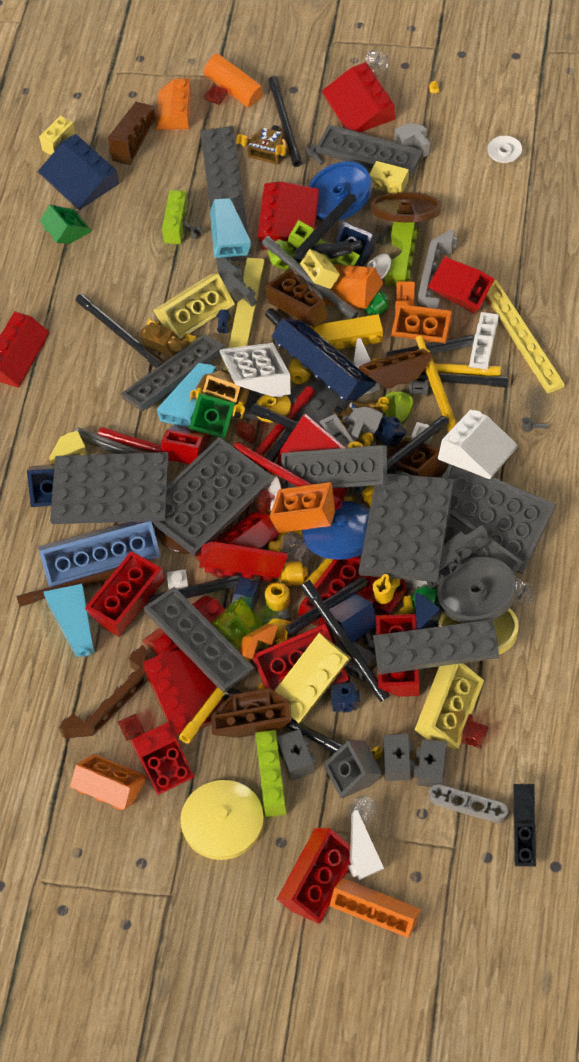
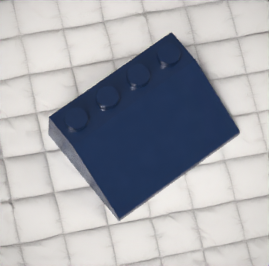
M76 133L64 140L38 170V173L78 210H81L119 185L117 170Z

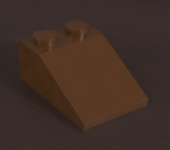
M405 437L387 452V459L412 439ZM423 443L391 469L400 470L413 476L439 478L446 472L449 463L438 459L439 448Z

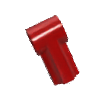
M404 579L400 580L401 584L398 586L401 590L394 592L390 602L386 604L377 603L375 610L380 615H392L400 601L407 595Z

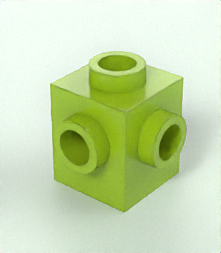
M279 239L276 241L290 256H294L291 244ZM267 250L273 266L285 271L289 268L278 256Z

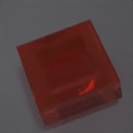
M213 84L205 94V100L220 105L228 95L227 89Z
M240 420L236 425L237 435L253 444L257 440L256 429L251 424H246Z
M267 490L260 492L257 508L259 513L268 515L273 498L270 497V493Z
M137 714L118 721L126 741L145 733Z

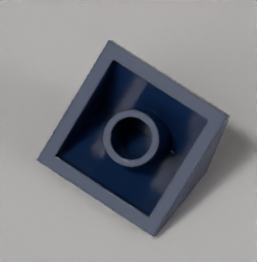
M342 221L335 243L347 240L350 243L361 241L362 248L352 251L360 255L356 265L363 267L375 251L374 234Z
M355 593L329 609L352 642L376 627V617L372 602Z
M415 593L416 630L438 627L440 608L420 593Z

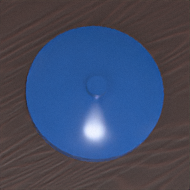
M343 161L324 168L312 179L308 186L319 189L317 218L324 220L349 193L356 195V201L338 221L354 215L367 203L373 184L366 168L356 162Z
M342 501L340 508L335 509L331 526L302 530L304 543L313 553L328 559H350L362 555L370 508L356 502Z

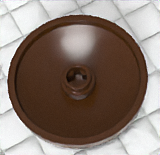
M395 192L374 198L371 202V212L376 217L387 221L400 223L422 222L431 220L441 213V202L433 196L422 193Z

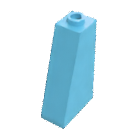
M214 199L210 211L214 257L246 256L251 246V241L231 199Z
M198 363L157 408L156 411L160 422L189 428L196 404V398L190 402V392L197 390L196 386L205 374L216 372V367L211 364Z
M82 584L44 591L47 605L75 657H86L95 653L89 615L85 610L87 603Z

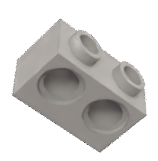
M336 414L319 421L318 425L345 448L348 447L349 443L354 442Z

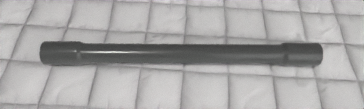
M267 236L262 241L264 247L297 272L337 306L349 319L358 316L359 312L343 301L332 290L314 283L301 264L284 251L272 238Z

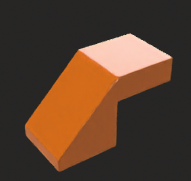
M397 281L395 314L398 304L414 306L415 281Z
M266 624L244 636L239 653L246 659H253L258 642L266 645L273 644L278 626Z

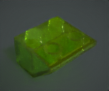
M239 597L212 622L215 628L238 652L243 637L264 626L242 597Z

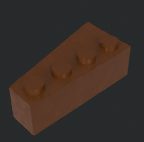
M135 102L108 136L109 153H111L112 161L127 165L132 164L156 119L155 107L153 105Z
M291 268L264 285L269 304L299 320H303L308 325L316 327L328 319L324 301L314 291H311L309 286L303 283L301 278L295 275Z

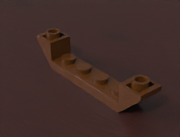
M143 645L135 649L129 657L131 668L135 671L129 675L127 681L123 685H119L108 699H105L94 713H91L86 718L85 722L75 714L65 718L59 726L62 737L94 736L148 682L143 669V662L147 661L148 657Z

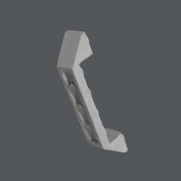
M451 229L430 241L418 294V307L442 310V306H439V298H432L431 290L427 287L433 278V273L437 271L436 260H439L440 253L452 255L453 248L457 246L455 230Z

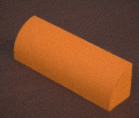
M216 53L208 60L204 69V75L247 108L263 98L262 86L220 54Z
M342 878L334 888L330 907L407 938L413 932L421 912L420 908L345 878Z

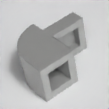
M410 123L395 129L396 143L423 150V157L429 155L431 144L427 138V129L425 127Z
M369 407L355 409L345 422V425L348 426L347 432L353 441H356L360 432L372 433L373 435L379 426L383 413Z

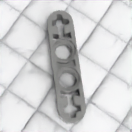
M440 784L433 785L429 790V799L436 806L493 823H503L507 819V806L501 802ZM438 791L442 792V796H439V798H435V794H437ZM448 794H450L449 802L446 801ZM458 796L462 797L464 802L461 805H456L452 800ZM479 802L484 805V808L481 811H476L472 806L474 803ZM488 806H490L489 814H487ZM500 809L502 814L496 816L495 812Z

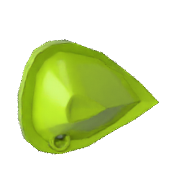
M390 392L385 395L390 403L387 404L388 410L384 414L385 416L398 418L402 425L412 412V397L404 392Z

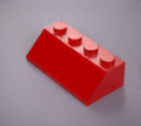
M14 311L0 335V383L17 388L22 384L50 334L46 328L29 315Z
M253 511L212 542L260 549L264 545H268L270 541H275V537L280 533H278L269 515ZM201 552L196 556V559H197L199 562H200ZM217 571L216 574H212L213 576L219 578L226 577L225 575H223L224 572Z
M210 542L202 545L199 568L205 569L206 573L211 574L221 571L224 572L223 575L234 577L235 574H240L242 578L254 579V577H260V581L272 582V579L279 578L288 553Z
M130 551L87 604L85 610L105 630L120 637L150 600L149 597L154 595L165 581L163 569Z
M204 595L192 604L217 630L229 623L227 611L215 598ZM160 627L143 639V642L155 656L180 649Z
M416 614L376 616L377 635L416 630ZM418 669L378 674V688L398 697L419 696Z
M314 828L277 900L291 912L320 924L330 906L334 888L345 877L349 865H351L350 845L330 828Z

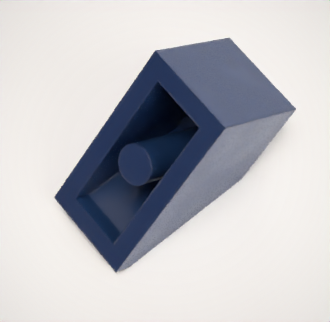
M240 577L233 596L230 622L249 625L260 596L259 581Z

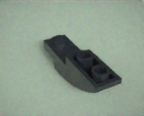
M513 784L515 867H536L535 784Z

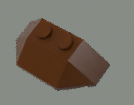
M423 348L416 351L402 352L366 362L359 366V370L384 388L390 389L395 385L408 384L410 381L418 379L432 359V354Z
M271 688L231 695L217 711L211 714L212 734L235 738L253 736L257 732L279 731L291 722L290 702Z

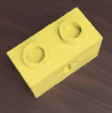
M59 116L39 136L42 151L52 155L64 140L74 135L75 128L73 122Z
M378 161L375 162L369 174L372 179V188L389 193L404 192L409 181L408 169Z
M310 249L300 263L314 283L331 289L340 275L326 255Z

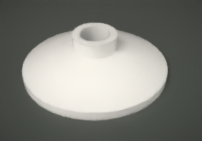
M510 136L496 137L488 144V154L497 162L509 163L515 161L522 153L521 143Z
M380 254L369 261L367 267L376 268L382 280L390 269L391 258L387 254Z

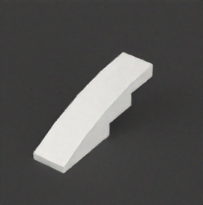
M481 312L469 367L488 369L499 314Z

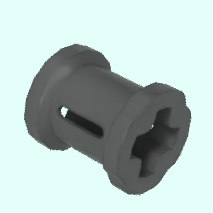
M429 380L410 381L409 395L424 394L428 396Z

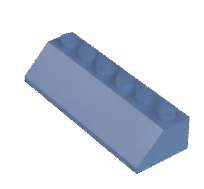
M151 521L127 522L38 546L49 587L118 567L130 551L143 558L147 557V560L161 557Z

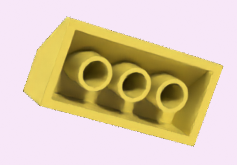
M217 273L203 278L154 309V312L161 325L173 330L181 339L186 336V333H191L215 318L220 310H227L235 305Z
M320 633L275 690V692L290 702L291 717L298 723L305 719L351 659V657Z
M464 663L439 666L415 731L427 740L447 742V747L459 749L484 680Z

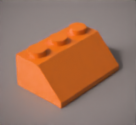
M190 78L172 79L159 90L156 130L189 129L192 96Z
M333 264L340 275L330 290L352 307L367 308L383 285V281L376 268ZM323 295L325 305H334Z
M398 304L391 336L415 339L421 335L424 341L446 343L452 324V311Z
M331 482L279 489L269 516L278 533L331 526L335 514Z
M92 754L76 764L70 787L76 789L78 793L95 797V800L99 802L109 803L115 809L125 810L134 803L147 776Z

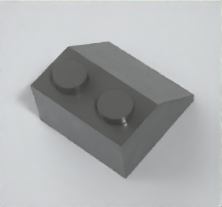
M348 740L323 764L340 798H345L370 787L382 775L365 741Z

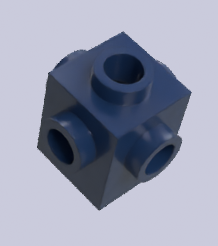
M383 416L375 431L377 438L385 446H396L407 433L400 420L394 416Z
M342 682L330 685L333 712L341 711L348 713L352 710H357L356 702H360V692L355 690V683Z

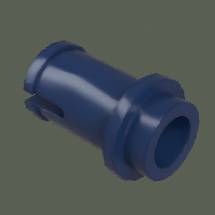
M220 310L217 313V332L221 333L223 327V334L228 332L231 315L228 310Z

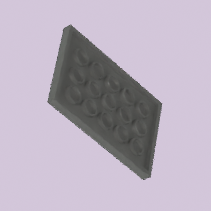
M218 437L168 484L166 521L151 522L196 557L201 552L202 545L212 542L271 485L274 477L222 438Z
M168 452L55 456L50 515L51 524L166 521Z
M449 464L443 478L454 479L450 509L476 528L482 525L486 529L488 537L523 561V565L517 571L523 574L556 508V504L493 477L488 479Z
M387 474V485L374 486L359 575L382 577L383 574H387L389 578L438 582L454 479Z

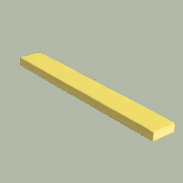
M247 258L243 280L246 287H251L255 292L254 298L257 301L265 259ZM244 299L238 302L228 348L248 346L256 304L251 307ZM225 365V366H224V372L229 373V371H228V369H227V367H226V365Z
M494 281L485 297L496 314H499L500 321L547 394L563 388V380L498 281Z

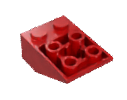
M444 257L427 288L475 314L495 279L476 268Z
M174 425L166 430L161 440V453L168 452L169 461L190 465L204 451L211 435Z
M169 722L129 740L157 795L194 778Z

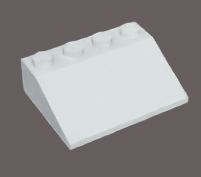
M273 343L220 349L222 359L235 385L272 397H283L291 394L290 373Z
M469 410L442 439L438 459L491 479L517 449L518 445L488 416L476 410Z

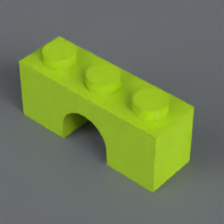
M169 190L162 226L164 243H182L184 232L183 218L187 216L189 205L187 191Z

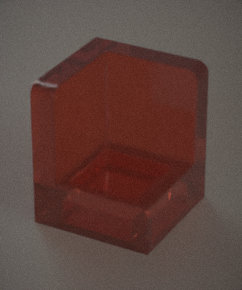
M469 714L462 732V743L481 749L488 726L473 722V715Z

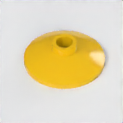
M265 394L256 402V404L285 417L291 410V402L287 395L272 397ZM258 417L261 421L272 423L268 419Z

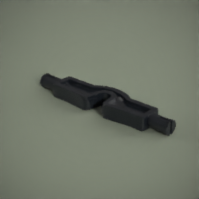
M347 240L333 244L321 243L315 245L311 250L321 254L324 253L330 259L351 254L354 249L362 248V242L350 243ZM294 255V256H291V257H293V258H294L297 262H299V263H301V261L303 260V259H301V260H300V259H296V258H295V255Z

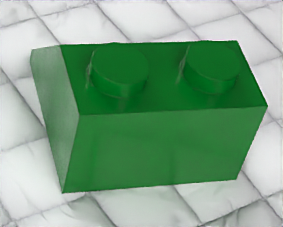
M49 205L40 219L44 229L59 244H71L91 232L90 227L74 209Z
M199 393L189 429L225 439L235 403L207 393Z

